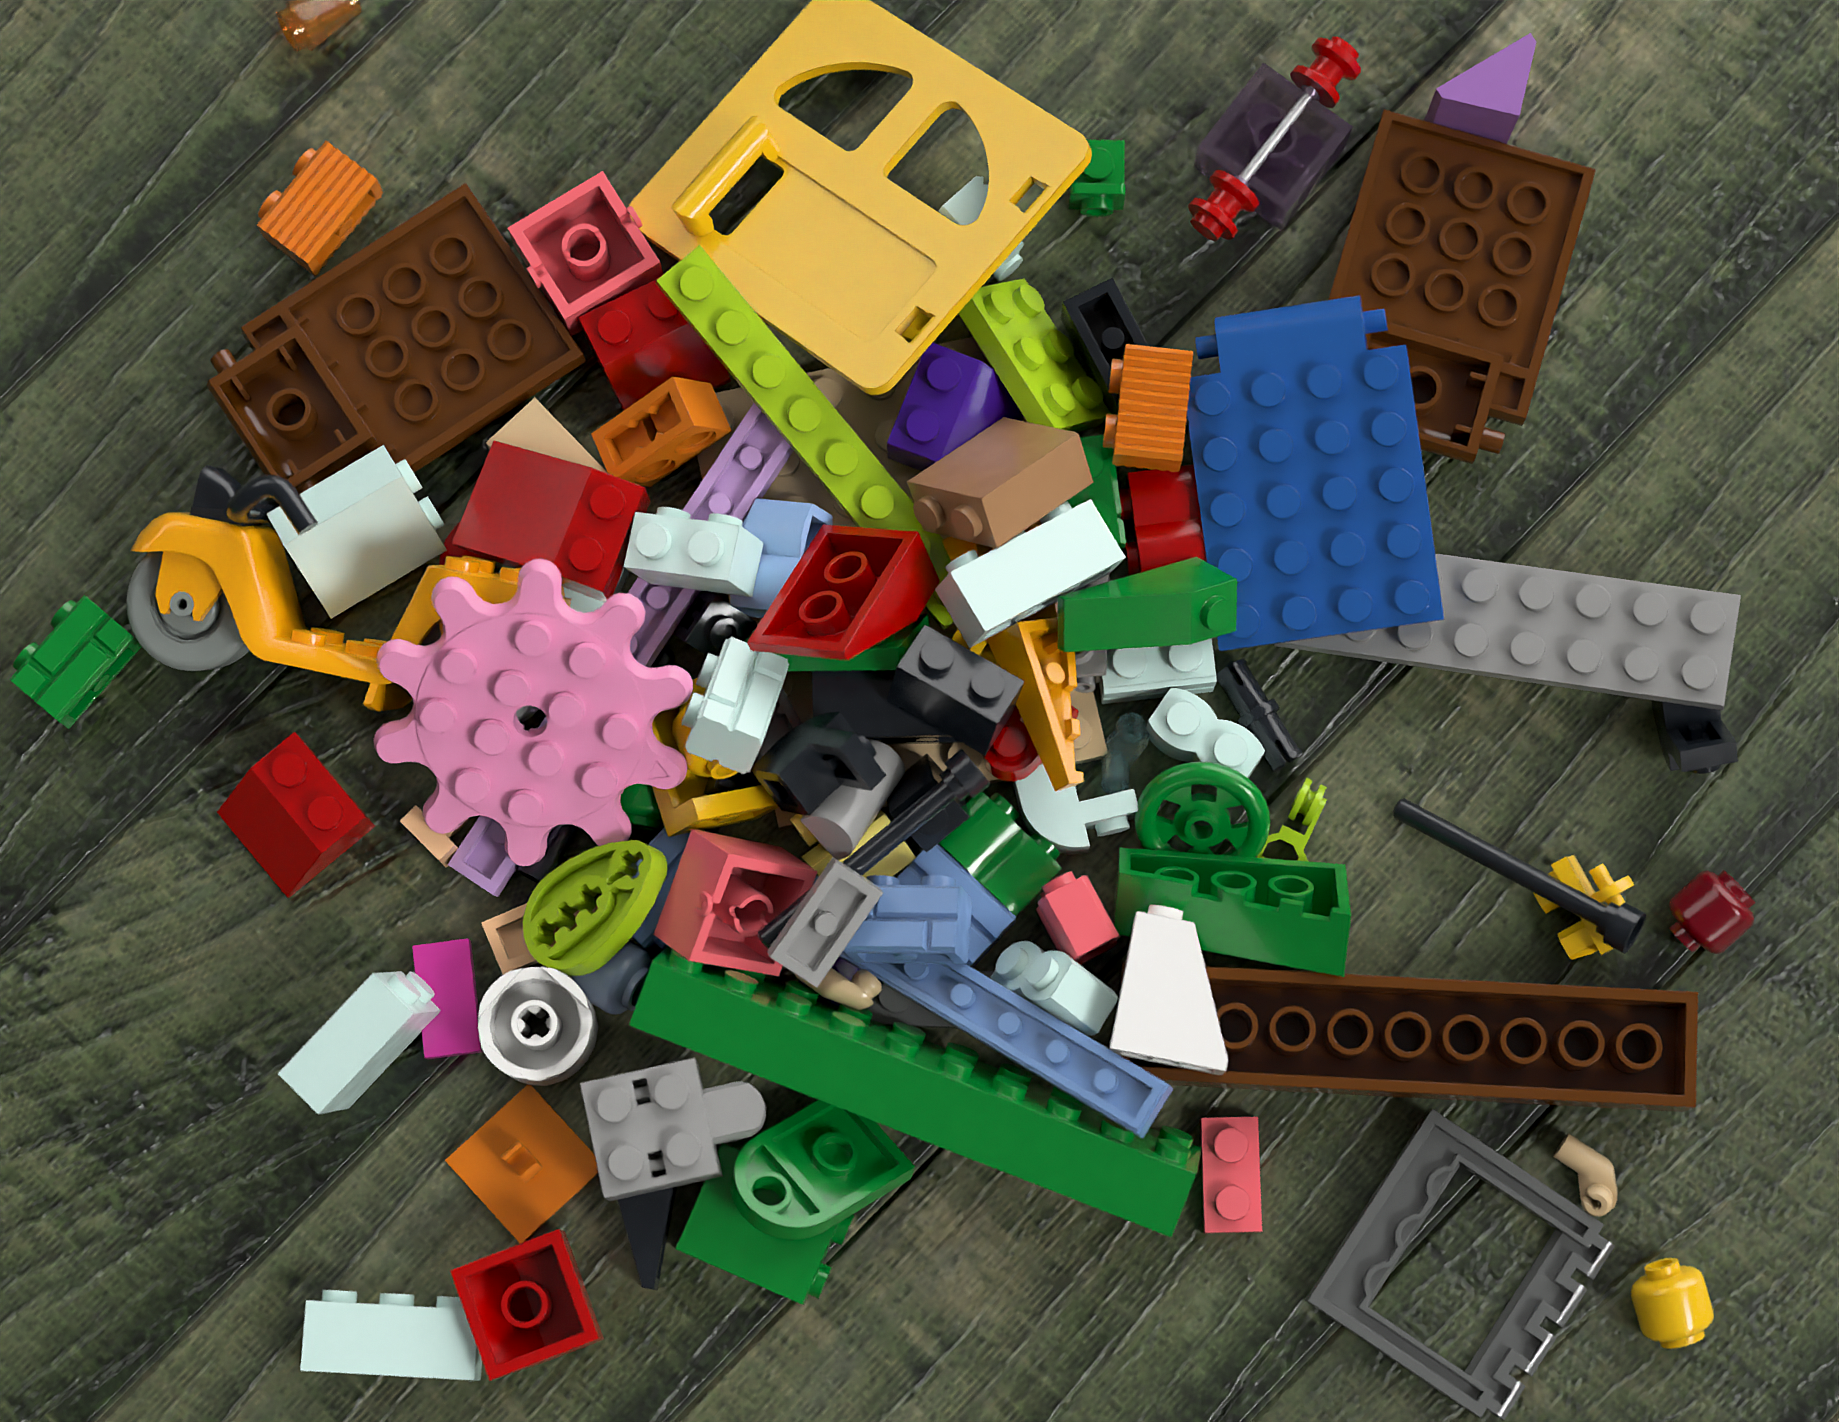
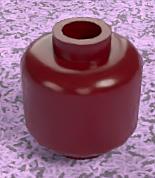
M1725 870L1719 875L1711 871H1702L1670 900V912L1677 920L1670 927V930L1692 953L1702 946L1710 953L1721 954L1753 925L1754 916L1750 908L1756 902Z

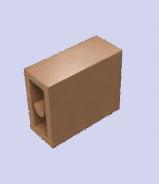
M1003 417L907 481L914 501V514L922 525L923 531L992 548H999L1092 484L1093 479L1079 433Z

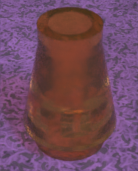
M359 0L286 1L285 9L276 13V17L285 38L296 52L306 47L313 51L351 18L361 14L362 8Z

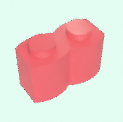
M1070 871L1042 887L1044 892L1040 894L1042 898L1037 902L1036 912L1057 951L1066 953L1082 965L1110 950L1117 944L1116 940L1120 938V935L1087 875L1076 879L1073 872Z

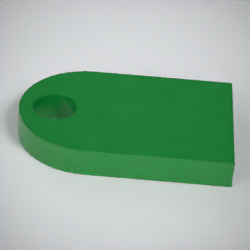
M818 1100L757 1135L742 1148L731 1176V1194L738 1211L753 1227L781 1239H806L826 1231L909 1181L915 1166L876 1122ZM762 1188L770 1189L779 1195L782 1202L774 1206L764 1205L754 1197L753 1191Z

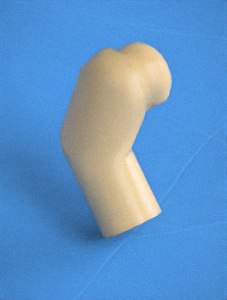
M831 968L818 987L795 974L796 978L822 997L857 1010L873 1005L872 999L882 989L881 982L866 969L858 970L850 981Z

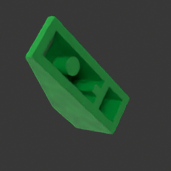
M1194 557L1058 596V649L1063 652L1191 645L1236 631L1237 579L1206 561Z

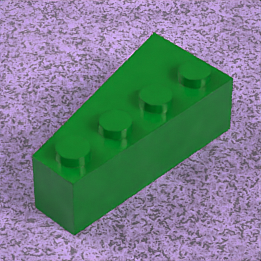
M1119 847L1114 902V926L1119 935L1131 937L1134 917L1137 911L1148 913L1149 905L1165 906L1183 911L1182 920L1194 922L1201 950L1344 977L1351 923L1346 864Z

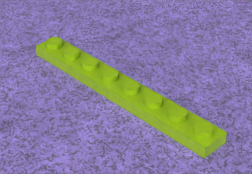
M699 245L657 279L655 284L855 525L864 528L919 532L941 583L949 574L945 567L951 562L942 542L944 539L940 534L923 531L922 525L914 514V503L704 249ZM934 591L924 608L942 630H945L954 621L937 592Z

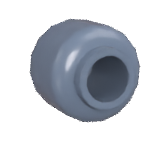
M629 940L600 969L582 976H571V979L583 990L591 1004L604 1012L618 1015L627 1010L634 1011L650 969L652 958L647 950Z

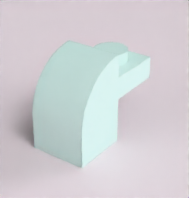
M1043 764L1039 765L1025 779L1013 781L1019 810L1025 826L1032 835L1036 833L1052 843L1060 853H1088L1090 843L1086 830L1095 828L1097 836H1106L1125 831L1130 828L1128 820L1134 819V813L1138 811V802L1134 789L1080 802L1075 786L1055 791Z

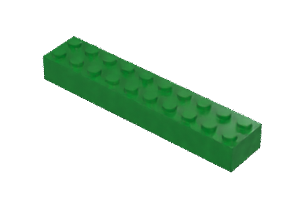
M667 946L652 961L629 1026L1172 1238L1197 1174L1202 1149L1192 1144L1194 1138L1186 1132L1169 1126H1162L1160 1131L1149 1127L1142 1139L1054 1086L1053 1089L1032 1082L1033 1075L1020 1067L1002 1063L998 1069L978 1061L979 1054L966 1046L947 1043L945 1048L924 1040L926 1033L912 1025L894 1022L893 1027L872 1020L873 1013L867 1008L857 1010L841 1003L838 1007L819 999L817 992L801 982L788 981L785 986L765 978L766 974L689 961L670 946Z

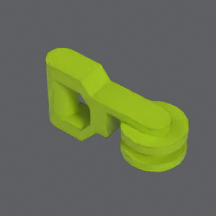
M1306 777L1302 787L1299 788L1287 817L1294 821L1297 814H1303L1304 819L1301 825L1307 827L1305 834L1303 835L1282 825L1279 833L1268 836L1266 844L1257 858H1266L1262 854L1267 843L1282 840L1293 845L1298 856L1297 861H1308L1304 848L1326 804L1327 799L1323 798L1326 786L1320 784L1317 791H1312L1310 786L1313 780Z

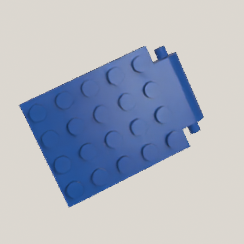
M1360 295L1215 317L1216 334L1195 338L1198 359L1219 357L1221 373L1191 377L1187 408L1207 563L1237 579L1236 631L1217 637L1219 651L1445 620L1406 345L1368 350L1366 334L1388 331L1385 308L1363 312Z

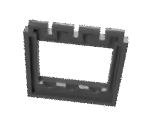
M1428 1109L1307 1295L1305 1301L1476 1417L1481 1418L1485 1410H1488L1498 1418L1505 1420L1526 1387L1509 1375L1513 1366L1525 1374L1533 1376L1556 1340V1337L1542 1328L1540 1324L1546 1318L1563 1329L1587 1291L1584 1286L1571 1278L1572 1274L1576 1270L1585 1277L1594 1280L1615 1246L1599 1235L1600 1230L1604 1226L1603 1223L1434 1109ZM1460 1165L1555 1229L1465 1371H1462L1459 1367L1453 1365L1382 1317L1378 1312L1369 1308Z

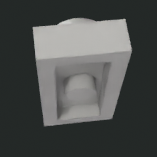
M832 857L768 949L769 957L810 984L818 987L883 894L882 890Z

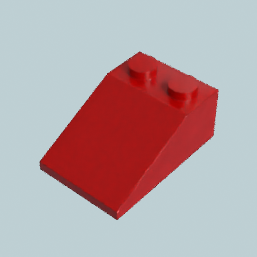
M493 440L453 538L452 545L514 569L516 567H523L525 563L533 559L550 561L560 571L563 587L605 602L614 594L624 569L635 512L646 513L650 499L643 486L592 467Z
M823 524L747 641L750 650L849 660L915 622L940 583L919 532Z

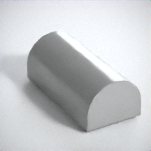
M868 739L876 750L874 759L886 774L884 779L872 791L841 785L810 816L804 815L800 820L837 860L851 855L905 773V766L900 756L891 747L880 741Z

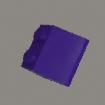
M932 343L922 354L888 438V459L919 471H924L1003 417L1022 421L1024 416L994 369L980 360Z

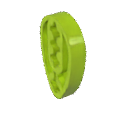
M638 840L611 842L589 849L567 860L547 874L533 890L525 908L523 934L530 954L543 966L556 969L570 976H582L600 969L625 946L653 907L667 875V861L664 854L660 850ZM639 859H642L643 861H641L640 864H639L638 867H637V865H636L637 861H638ZM639 870L640 875L637 878H634L633 876L636 875V873ZM600 893L601 895L595 900L594 897ZM597 905L598 909L595 912H591ZM577 910L581 911L576 915V917L574 916V913ZM575 923L577 924L574 930L570 929ZM556 927L560 928V929L557 930L556 933L554 934L553 931L555 930V928H556ZM556 940L555 945L553 947L550 946V944H552L553 941Z

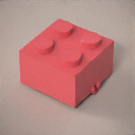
M603 171L508 227L513 244L527 266L528 274L531 275L537 288H541L571 336L582 330L578 317L663 275L659 259L639 229L643 226L640 218L632 206L628 208L624 206Z
M692 829L653 935L689 961L779 976L783 965L769 957L767 947L758 938V931L811 889L818 871L782 847Z

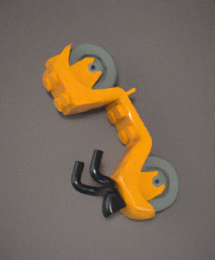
M206 465L203 467L198 478L191 511L167 512L153 519L138 535L130 551L148 553L137 565L129 582L127 614L137 641L149 655L160 663L184 671L218 669L234 663L250 650L255 656L265 661L369 682L370 685L363 704L373 711L380 712L399 709L411 702L412 696L401 685L385 678L378 669L376 662L377 654L382 645L387 641L365 638L364 642L347 640L346 643H343L344 633L316 627H311V631L306 629L283 543L274 529L262 525V523H271L267 513L279 506L298 535L306 533L318 524L296 488L288 480L277 475H262L252 479L242 487L224 469ZM268 497H271V498H274V499H275V500H270V501H262V500H264L265 498H268ZM446 556L445 565H428L391 640L400 639L415 645L427 646L440 639L443 634L444 625L432 604V592L440 580L447 577H459L467 581L483 601L491 604H503L510 601L516 594L518 576L522 567H516V569L501 567L500 573L494 572L495 561L472 556H462V558ZM561 585L563 600L570 607L572 598L565 597L564 588ZM529 705L518 709L516 715L520 723L533 716L539 708Z

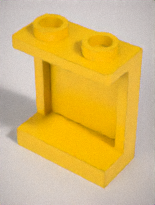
M698 678L692 680L693 691L690 698L693 692L698 694L705 692L706 688L696 685ZM682 705L659 712L652 723L653 733L657 740L678 752L680 751L672 734V725ZM688 769L683 782L674 788L664 790L652 786L668 837L691 833L692 829L701 831L755 820L778 808V805L762 785L706 795L704 791L709 777L698 776L691 773Z

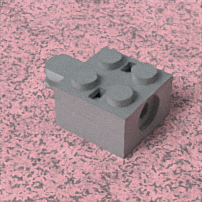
M695 1058L580 1083L603 1196L609 1201L723 1176L716 1144L753 1136L762 1128L766 1118L764 1100L751 1084L740 1081L704 1089L699 1063ZM666 1170L665 1175L652 1176L653 1172Z

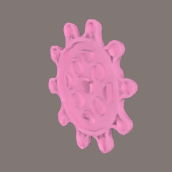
M533 559L524 564L519 572L516 594L510 601L503 604H491L483 601L475 593L472 586L459 577H447L440 580L432 592V604L444 625L443 634L440 639L427 646L415 645L400 639L389 640L378 651L376 660L378 669L383 676L405 688L413 699L412 711L406 717L385 723L376 731L374 748L379 757L388 763L418 762L427 766L435 774L437 787L423 806L424 820L432 831L441 834L449 833L459 828L469 817L478 815L489 817L497 821L504 829L505 851L511 861L520 866L533 865L544 857L549 832L555 826L561 824H572L581 827L598 846L611 842L628 841L631 835L632 824L622 809L620 802L624 789L629 785L638 783L664 790L671 789L683 782L688 769L686 759L680 752L665 746L657 740L653 733L652 723L659 712L683 705L690 699L693 691V681L689 673L678 666L650 668L639 664L633 658L630 650V641L644 623L645 609L643 604L637 597L631 594L619 593L612 595L600 608L593 612L583 613L575 611L563 600L560 571L553 563L544 559ZM529 705L541 709L546 715L547 723L540 728H530L529 731L524 730V725L518 720L516 711L523 706Z

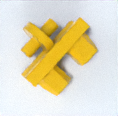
M1575 855L1566 856L1551 864L1554 871L1548 873V875L1601 903L1606 902L1607 905L1613 902L1621 906L1625 902L1621 893L1634 886L1629 875L1614 882L1603 863L1589 871L1599 889L1598 892H1595ZM1533 892L1545 913L1560 907ZM1582 918L1581 921L1557 933L1563 948L1571 960L1593 954L1597 951L1602 955L1614 948L1603 943L1604 936L1596 933L1597 926Z

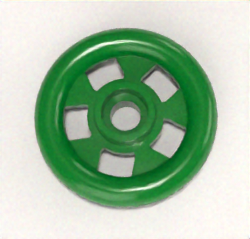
M1210 762L1184 763L1158 774L1142 791L1137 801L1138 811L1134 813L1137 837L1143 849L1180 852L1167 843L1174 835H1178L1182 841L1192 846L1187 851L1188 853L1214 854L1209 847L1215 846L1227 838L1234 848L1220 855L1257 858L1266 844L1270 831L1269 809L1264 796L1257 786L1242 773L1230 767ZM1197 784L1216 786L1217 796L1209 793L1191 795V786ZM1164 800L1179 804L1173 820L1157 815L1159 807ZM1242 805L1246 811L1248 822L1231 824V817L1227 808ZM1206 821L1210 825L1200 826L1194 824V822Z

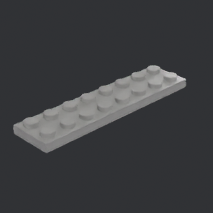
M1436 554L1445 620L1274 644L1277 647L1724 710L1741 595Z

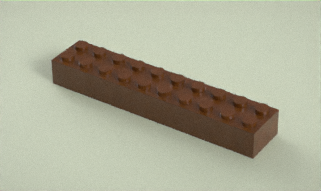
M1123 962L1119 971L1118 1000L1125 969V963ZM1205 967L1228 1058L1225 1073L1221 1076L1121 1056L1171 1086L1684 1112L1696 1107L1698 992L1344 974V977L1318 972Z

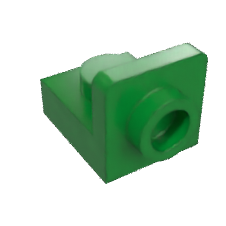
M1087 140L1092 151L1091 161L1069 187V209H1080L1082 215L1090 217L1109 216L1113 214V210H1123L1125 140Z

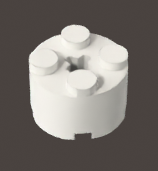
M527 967L509 971L497 979L482 998L478 1014V1033L482 1049L488 1059L498 1069L517 1081L540 1086L561 1082L579 1071L587 1062L594 1049L598 1032V1022L594 1007L583 990L570 977L556 969ZM548 1013L550 1016L545 1024L550 1030L547 1035L542 1038L535 1034L530 1039H527V1035L531 1031L529 1025L525 1023L528 1017L533 1014L541 1019Z

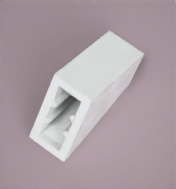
M1149 905L1148 913L1137 911L1134 917L1109 1049L1121 1056L1222 1076L1226 1071L1228 1058L1194 922L1182 920L1183 911L1159 905Z

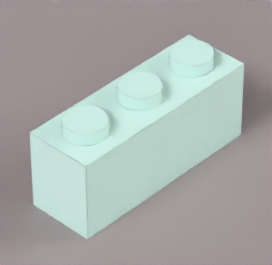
M1091 499L1074 508L1070 506L1068 501L1064 502L1039 519L1042 525L1028 532L1023 530L999 548H995L980 557L975 550H971L954 559L945 567L949 574L936 587L935 591L969 648L1058 602V596L1078 591L1107 576L1126 558Z
M323 1290L322 1301L306 1300L300 1371L481 1380L482 1359L459 1297L437 1296L436 1308L414 1306V1295L380 1293L379 1304L356 1303L357 1292Z

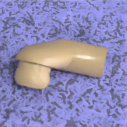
M1568 1133L1553 1157L1578 1173L1583 1209L1592 1216H1604L1615 1207L1618 1197L1613 1164L1608 1158Z

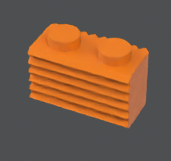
M325 141L317 151L311 148L299 158L293 169V175L296 176L283 193L278 190L271 193L263 202L258 212L261 220L258 222L257 227L263 237L314 276L319 274L321 268L327 264L328 259L333 257L342 242L347 240L348 235L354 231L356 225L361 222L369 209L375 205L376 200L380 199L383 194L378 180L372 174L368 173L363 167H360L355 161L351 160L328 141Z
M1125 344L1123 360L1112 359L1108 393L1119 394L1117 415L1106 413L1103 447L1113 448V465L1179 472L1183 457L1193 351Z

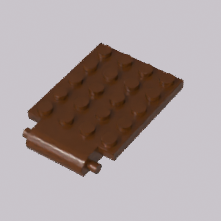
M1384 109L1328 300L1360 295L1363 312L1385 308L1388 331L1366 334L1368 350L1406 345L1421 450L1473 464L1478 449L1499 454L1502 448L1505 433L1486 428L1487 416L1523 426L1526 420L1596 169Z
M464 183L241 327L242 335L253 352L238 362L228 349L217 352L210 362L218 375L208 381L207 388L264 475H277L288 480L298 493L301 494L382 445L385 446L395 464L406 459L414 473L586 362V359L468 185Z

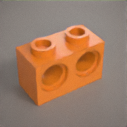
M671 377L595 430L591 435L608 474L640 486L651 487L725 437L732 430L711 383Z

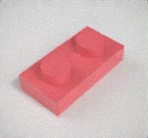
M1258 1117L1200 1118L1203 1234L1262 1232Z

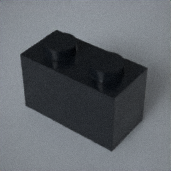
M924 625L896 668L887 700L986 756L1011 717L1025 681Z

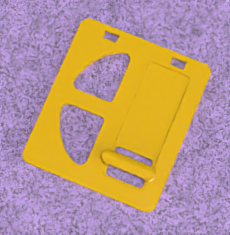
M812 0L632 200L629 206L633 207L640 218L643 226L639 229L647 240L677 261H681L700 245L765 323L865 393L880 395L888 392L897 384L1085 170L1091 161L1092 151L1086 138L1080 132L871 0ZM877 70L913 79L910 90L865 141L853 151H845L778 106L782 94L792 87L808 79L832 72ZM950 109L963 111L975 125L983 141L988 160L989 184L986 201L979 217L968 225L955 224L887 179L890 171L943 112ZM760 156L783 170V176L731 234L722 235L714 229L713 220L709 213ZM1035 183L1043 188L1044 191L1023 213L1016 204ZM920 313L930 318L910 343L901 336Z

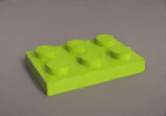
M1025 278L981 287L958 313L1027 422L1080 432L1099 426L1106 420V413L1111 414L1103 401L1100 387L1093 379L1086 375L1073 355L1074 349L1071 342L1062 332L1057 330L1044 309V301L1036 289L1028 285Z

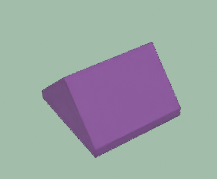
M1529 33L1436 88L1424 121L1507 144L1520 116L1536 41L1532 34Z

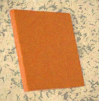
M527 1084L445 1160L519 1243L525 1242L599 1174L595 1154L530 1084Z

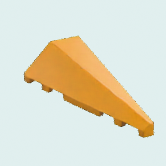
M1040 520L1026 528L1025 532L1042 525ZM952 537L942 540L951 562L971 550H975L980 557L995 549ZM1058 602L986 640L998 666L1025 681L1016 706L1054 790L1061 791L1084 782L1083 772L1075 770L1074 740L1081 735L1080 720L1072 718L1070 692L1077 687L1075 652H1063L1058 649Z

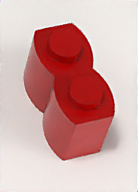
M1194 464L1181 466L1179 472L1161 471L1158 469L1128 472L1126 488L1119 489L1122 509L1120 519L1123 522L1131 521L1134 542H1127L1125 547L1128 576L1194 557L1207 562Z

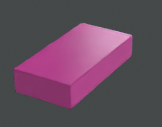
M467 938L413 945L415 974L432 988L435 995L431 1001L441 1010L422 1030L424 1058L435 1059L483 1052L478 1033L479 1008L471 940Z

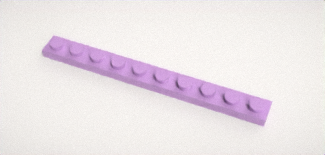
M753 403L684 507L683 511L691 514L690 519L708 521L709 514L718 513L733 516L743 521L749 514L755 499L763 498L794 450L755 403ZM640 577L636 579L627 594L637 597L645 609L644 623L630 641L631 653L639 664L651 667L701 590L649 584ZM546 717L538 728L543 727L547 723ZM479 816L447 864L496 897L500 895L519 866L511 861L505 851V832L502 826L497 821L485 816Z

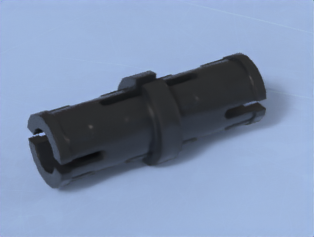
M1242 658L1232 663L1233 667L1231 668L1242 686L1237 684L1228 667L1216 674V680L1241 717L1237 720V723L1249 730L1260 741L1265 750L1263 755L1270 765L1269 768L1272 772H1275L1284 767L1286 763L1275 744L1279 745L1289 763L1300 757L1303 752L1301 748H1298L1276 713L1280 709L1274 698L1268 700L1249 669L1245 658Z

